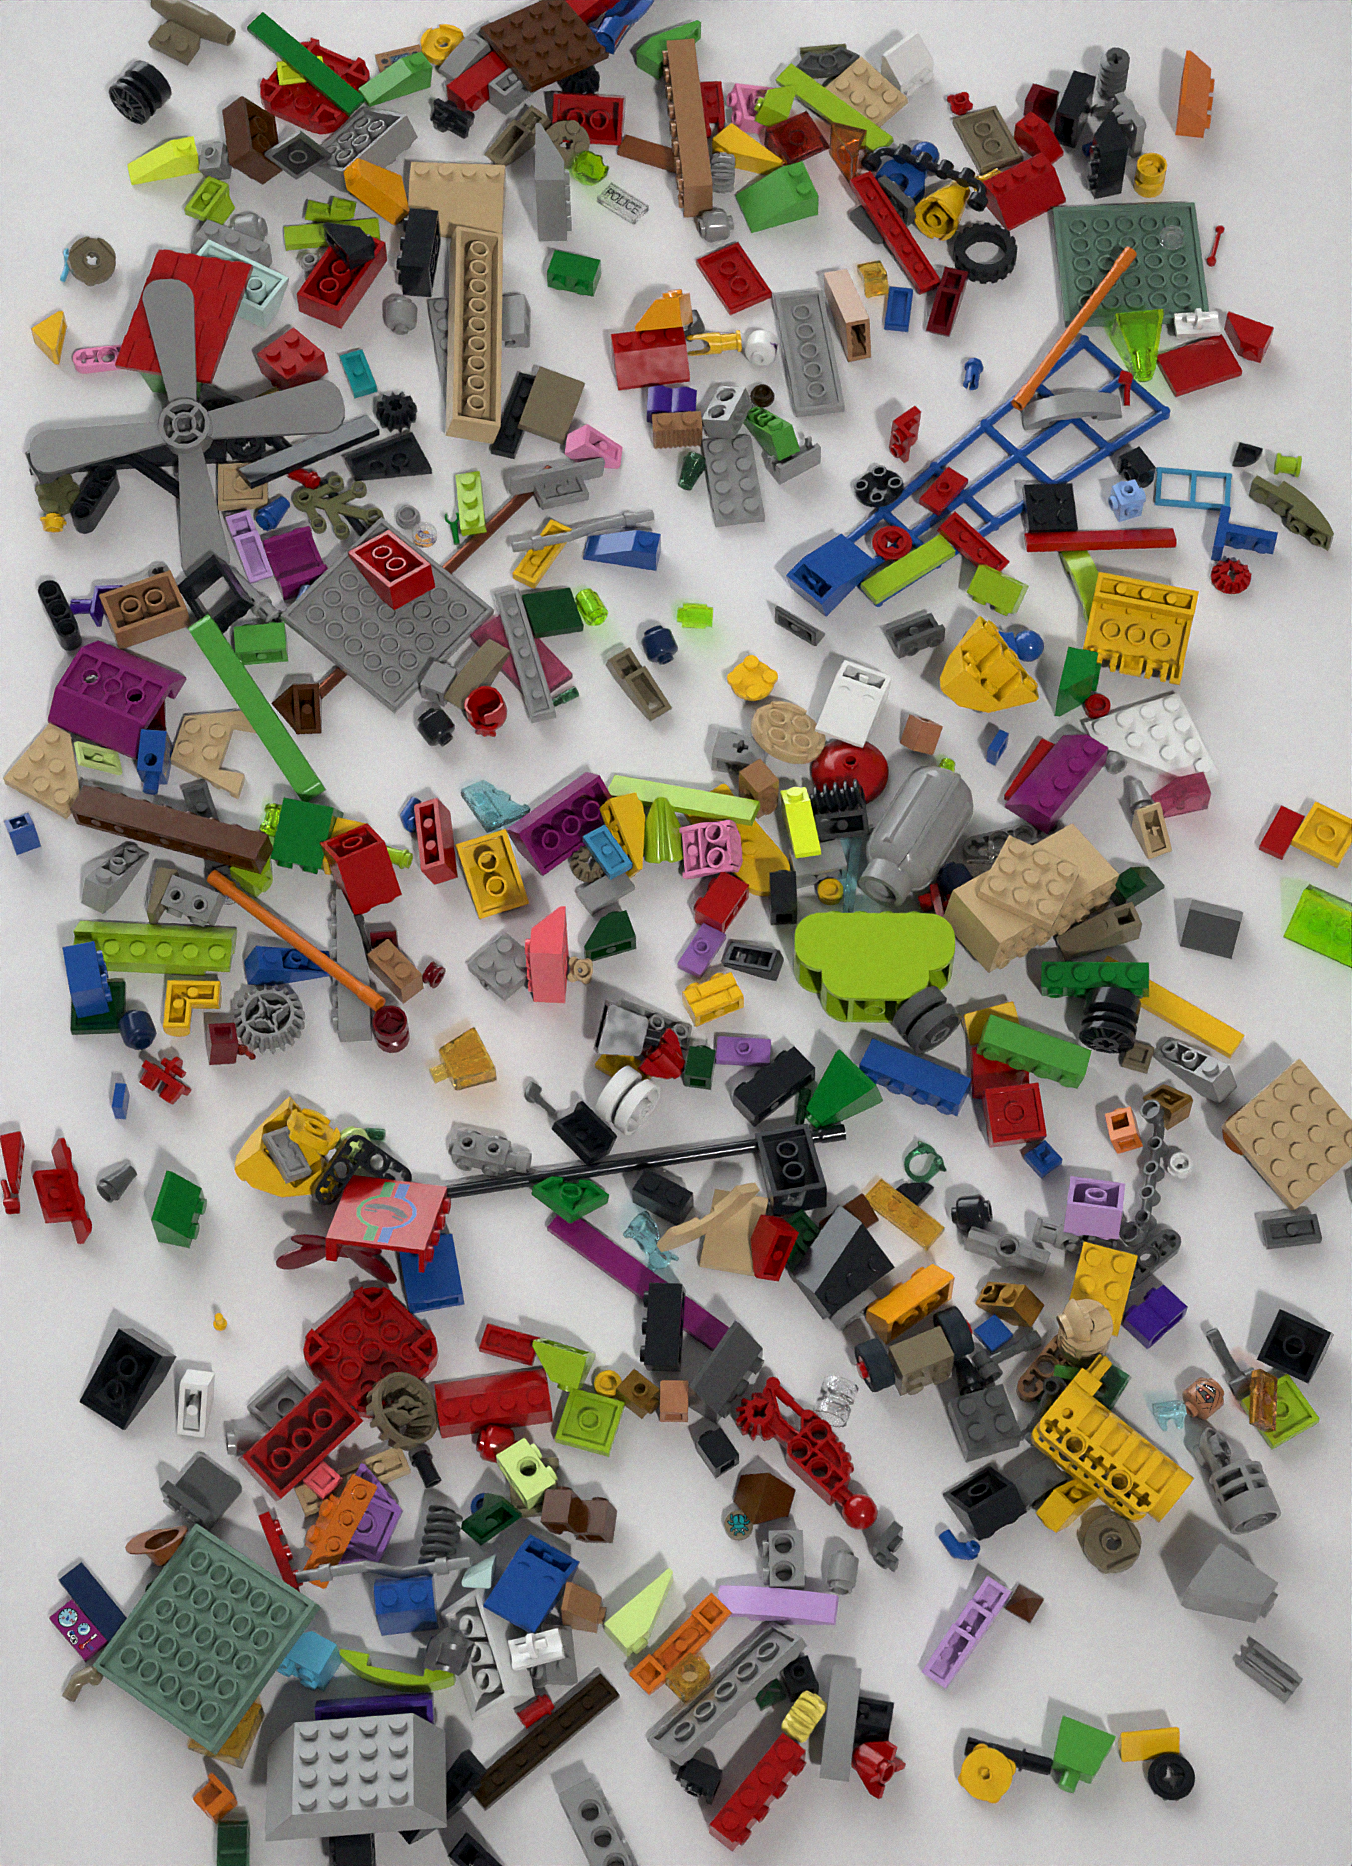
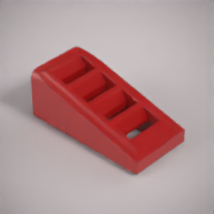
M21 1131L0 1135L8 1183L14 1195L19 1194L25 1147Z

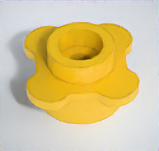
M49 513L46 514V517H40L43 530L46 532H62L63 526L67 525V522L64 521L65 518L61 517L60 514Z

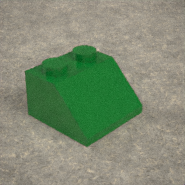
M1068 646L1054 716L1060 717L1084 704L1091 695V691H1097L1102 663L1097 662L1099 652Z
M167 1170L151 1218L158 1242L190 1248L192 1239L196 1240L200 1228L198 1220L200 1215H204L206 1211L207 1199L204 1198L202 1188Z

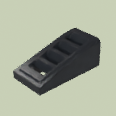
M731 941L723 966L763 979L777 981L784 958L780 950ZM738 951L742 952L739 961H735ZM752 955L749 963H746L748 956ZM759 958H762L760 965H757Z

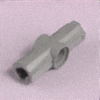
M971 1227L964 1247L966 1251L995 1260L1001 1267L1009 1268L1014 1266L1043 1276L1051 1254V1252L1022 1243L1013 1235L1006 1234L1001 1236L977 1227ZM1010 1248L1013 1250V1253L1005 1254L1001 1249Z

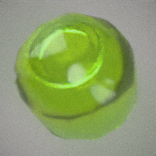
M581 151L574 156L571 170L575 179L582 185L594 186L607 177L609 166L604 165L601 155H596L591 151Z

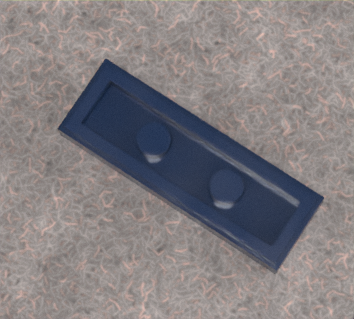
M81 1562L61 1577L59 1582L109 1643L127 1617Z

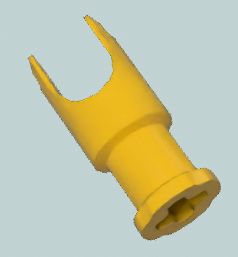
M736 330L735 333L720 334V332H712L686 337L687 340L701 339L708 342V345L701 350L687 352V355L690 356L721 354L722 351L729 350L742 352L740 330Z

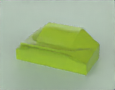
M208 176L184 208L185 215L204 222L208 219L223 225L235 209L229 195V184Z

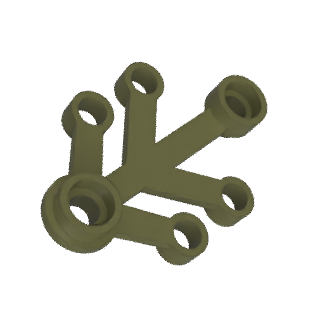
M334 475L330 477L328 484L315 490L310 488L300 489L293 496L294 506L298 510L307 513L311 520L312 530L317 534L325 532L327 524L323 517H319L315 508L325 510L334 527L335 536L340 540L348 538L350 531L348 525L342 522L338 514L364 520L368 528L380 517L385 520L383 512L378 508L364 510L345 505V503L366 496L367 488L362 481L354 482L350 490L329 500L322 499V497L332 492H340L344 489L342 477ZM335 482H340L337 486L333 485ZM357 488H363L360 492L356 491ZM318 523L323 524L321 527H315ZM345 529L344 533H338L339 530Z

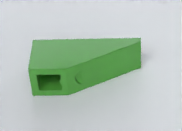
M753 407L747 412L743 424L768 455L774 456L775 459L780 461L800 451L792 424L762 407Z

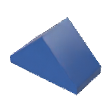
M29 813L4 821L16 855L41 847L35 825Z

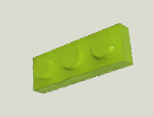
M480 471L455 475L462 536L487 532Z

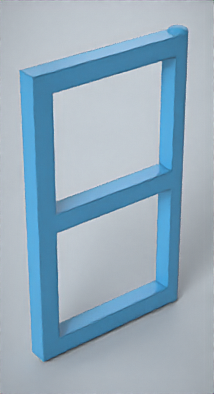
M1164 467L1156 468L1155 505L1220 511L1222 505L1230 507L1232 473ZM1162 473L1191 476L1190 501L1161 499ZM1197 476L1226 479L1225 503L1195 502Z

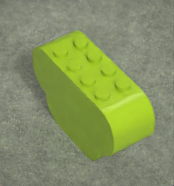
M839 911L814 913L802 919L795 930L794 976L802 988L809 992L820 994L823 1010L828 1016L837 1021L893 1023V1018L897 1011L912 996L928 987L936 986L941 991L948 985L953 970L955 933L951 924L943 917L917 911H910L908 913H894L891 911H883L881 913H867L865 911H856L854 913H841Z

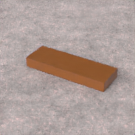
M630 135L625 136L617 151L619 156L676 173L674 171L673 157L677 156H674V153H672V148Z

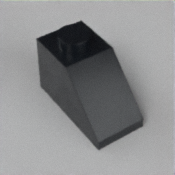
M328 222L323 224L325 241L350 271L375 258V242L370 234L366 235L360 227Z
M866 809L814 815L819 842L836 839L845 840L870 835Z

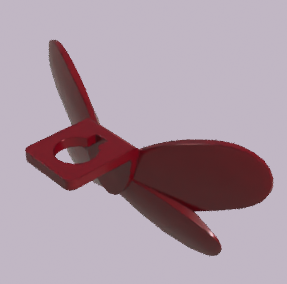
M308 1234L292 1236L291 1240L303 1246L280 1256L276 1261V1266L280 1269L291 1270L310 1265L325 1258V1237ZM351 1245L342 1246L339 1257L350 1258L360 1268L382 1282L394 1284L397 1281L395 1274L386 1265L372 1256L382 1253L381 1249Z

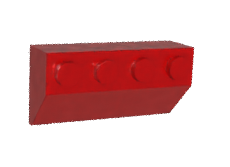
M544 1368L434 1384L441 1438L479 1433L481 1429L485 1430L490 1424L506 1428H516L553 1422L549 1387Z

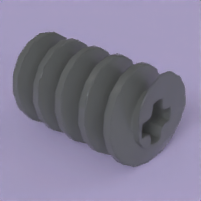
M1112 47L1100 59L1096 90L1102 97L1114 98L1115 94L1124 93L1126 89L1130 56L1124 49Z
M431 1505L428 1507L430 1513L426 1516L428 1524L424 1527L426 1535L422 1537V1544L424 1546L420 1548V1555L422 1557L418 1559V1564L435 1562L436 1558L447 1557L448 1554H456V1548L449 1545L459 1542L458 1537L452 1535V1533L461 1531V1528L454 1524V1522H461L463 1520L461 1515L444 1506Z

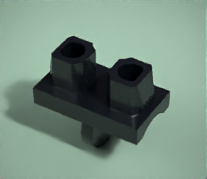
M439 98L434 100V112L431 116V121L437 123V130L442 133L449 130L463 139L468 137L469 129L474 123L475 114L469 110L462 112L457 109L456 103L451 100L446 102Z

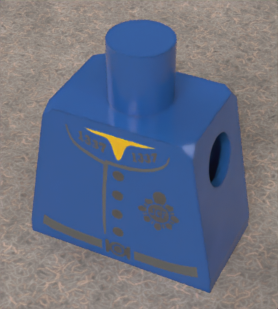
M141 729L137 772L143 782L142 791L146 794L156 795L158 794L159 784H168L171 769L170 758L174 747L167 731Z

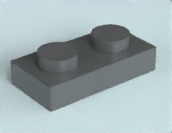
M1317 1214L1262 1220L1261 1223L1266 1249L1317 1244L1322 1241Z

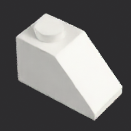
M187 1369L180 1382L177 1434L205 1438L214 1398L215 1373Z

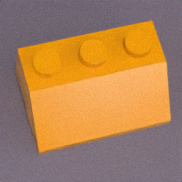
M934 1264L929 1265L927 1268L920 1267L911 1275L910 1280L904 1284L902 1282L896 1284L891 1288L886 1297L883 1299L877 1298L867 1307V1323L886 1345L952 1298L955 1277L950 1272Z

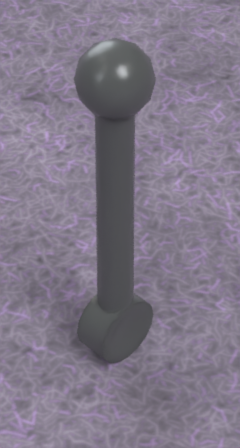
M362 915L355 916V921L359 927L368 954L372 950L364 928L365 920Z

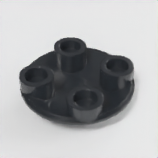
M882 465L875 466L871 472L865 474L854 483L857 500L868 507H883L893 503L900 497L904 488L902 478L897 473L886 470V467Z

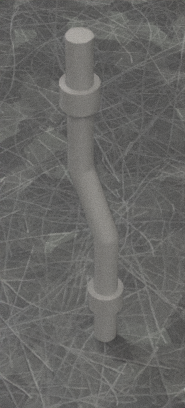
M653 510L635 514L634 512L623 513L620 517L595 521L569 532L541 537V535L531 536L528 540L511 543L513 553L530 549L538 551L543 550L545 546L570 542L597 531L625 526V528L634 527L636 523L654 520Z
M470 1556L447 1559V1557L436 1558L435 1562L405 1567L363 1560L331 1566L330 1563L318 1565L316 1569L296 1572L297 1583L315 1580L326 1582L332 1581L333 1577L362 1572L404 1579L437 1573V1576L449 1574V1571L470 1568L472 1565Z

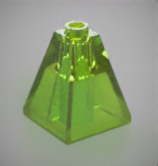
M1163 309L1115 313L1109 331V337L1126 368L1132 373L1133 379H1138L1139 382L1152 380L1156 369L1164 316Z

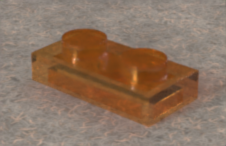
M1262 1369L1251 1371L1249 1424L1266 1433L1276 1431L1278 1378Z

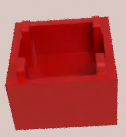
M1038 1082L985 1089L981 1097L989 1148L1043 1141L1046 1138L1047 1133Z

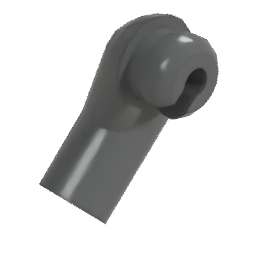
M696 309L692 310L693 322L690 323L688 329L684 330L685 339L689 335L702 334L705 330L704 323Z

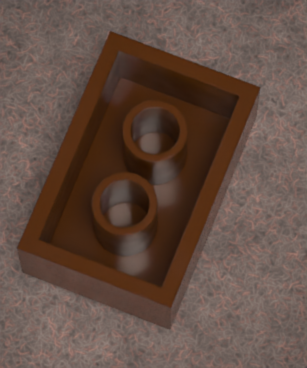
M243 96L222 110L223 125L225 128L229 165L262 185L282 172L283 169L265 157L264 153L279 144L275 116Z

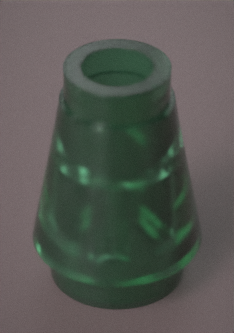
M689 452L683 458L678 483L680 488L688 491L692 490L706 468L704 456L695 452Z

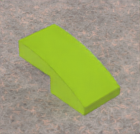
M333 197L332 205L308 200L305 220L336 222L354 218L356 202Z

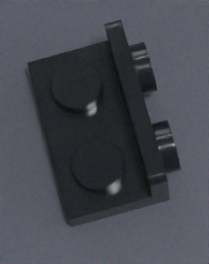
M859 1697L853 1743L863 1744L866 1742L889 1741L894 1702Z

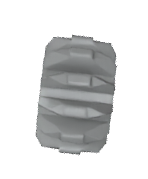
M723 152L713 154L711 158L713 192L726 193L734 190L735 157L733 154Z

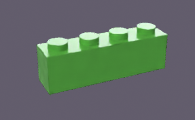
M990 1014L983 1027L976 1053L983 1055L988 1060H997L1008 1064L1014 1069H1022L1033 1073L1039 1078H1047L1060 1083L1064 1087L1077 1089L1085 1078L1092 1050Z

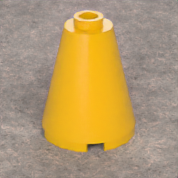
M953 180L922 199L914 208L916 214L914 220L919 230L931 239L937 237L941 238L940 241H945L951 238L958 229L967 205V200L970 196L969 187H962L957 181Z

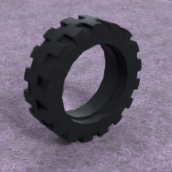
M984 222L981 225L975 223L970 228L967 226L963 229L962 233L957 235L954 242L953 262H955V268L967 271L968 278L972 282L980 281V284H986L987 282L996 283L999 279L1003 280L1007 277L1008 273H1012L1016 264V240L1014 236H1010V232L1006 228L1003 230L998 224L994 226L990 225L989 222ZM977 242H989L1000 247L1005 256L994 264H980L971 260L965 251L969 246Z

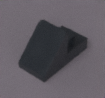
M467 1832L447 1856L452 1866H502Z

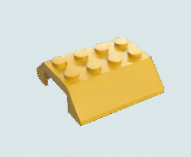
M1099 572L1083 649L1099 652L1098 663H1102L1103 660L1110 661V672H1115L1118 665L1120 666V674L1140 677L1143 670L1145 671L1144 678L1150 679L1153 670L1160 671V682H1166V677L1169 675L1170 684L1180 685L1199 591Z

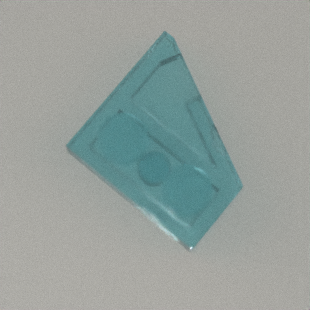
M485 780L461 789L462 798L487 833L514 822L530 812L528 805L524 803L521 806L512 801L511 795L497 790L494 785Z

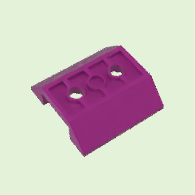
M97 640L80 648L55 687L47 721L57 727L137 760L141 729L146 730L166 697L175 700L187 678ZM88 676H98L97 680L93 683L85 682ZM134 694L142 695V698L137 702L129 701V698Z

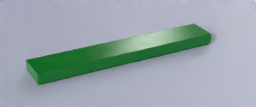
M264 12L247 26L249 33L347 116L350 117L365 102V98Z

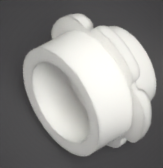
M1175 1153L1167 1160V1171L1171 1176L1183 1179L1189 1176V1172L1193 1171V1162L1185 1153ZM1181 1164L1182 1168H1178L1177 1165Z

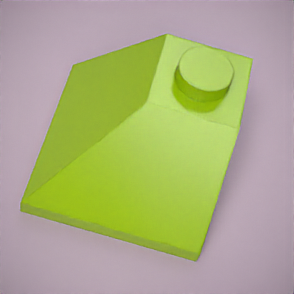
M546 1338L533 1341L532 1346L550 1381L558 1383V1389L573 1392L574 1389L583 1387L596 1354Z

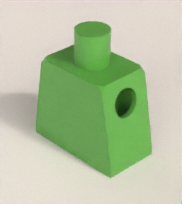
M1063 1715L1059 1726L1052 1765L1053 1770L1062 1773L1058 1787L1063 1791L1074 1793L1079 1780L1091 1784L1112 1749L1116 1736Z

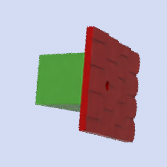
M159 249L149 276H147L143 291L152 281L160 279L180 280L186 283L192 290L195 298L197 400H199L203 383L212 384L254 267L251 264L240 261L233 262L216 257L209 258L191 253L185 254ZM142 291L127 334L124 336L115 367L140 372L152 392L167 394L142 299Z

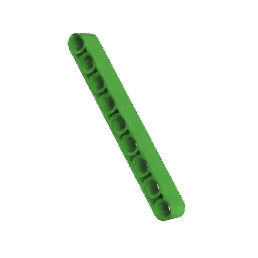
M207 614L188 627L189 632L299 798L304 802H310L326 791L313 768L213 618Z

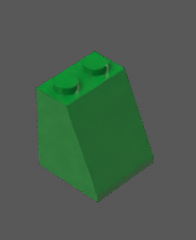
M283 798L270 859L278 861L277 866L292 869L293 865L303 866L302 871L317 874L318 870L324 871V853L320 843L330 839L337 817L343 818L344 813L334 807Z

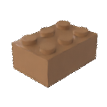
M171 570L99 595L104 615L120 650L191 625L186 605Z

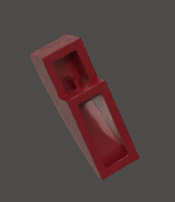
M950 267L944 268L926 332L950 337L968 282L967 271Z

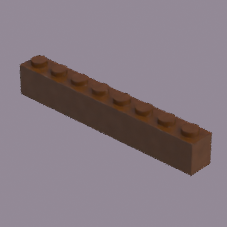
M83 785L70 809L78 825L261 874L273 851L268 834L261 830L245 829L238 824L223 823L212 817L197 816L190 811L182 812L168 805H156L145 799L130 798L123 793L108 792L100 787L93 788Z

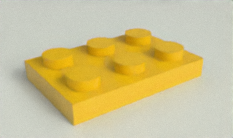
M1084 1242L1069 1301L1072 1298L1075 1301L1091 1299L1104 1305L1112 1317V1336L1118 1337L1138 1255Z

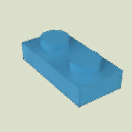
M606 825L583 836V843L609 880L632 869V862Z

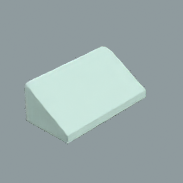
M497 1554L467 1568L462 1580V1586L491 1588L496 1575Z

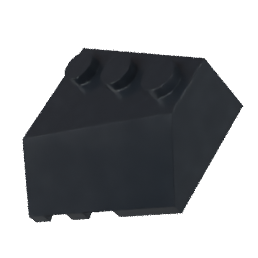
M837 1205L833 1214L820 1230L819 1235L790 1276L824 1320L895 1267L863 1223L841 1205Z

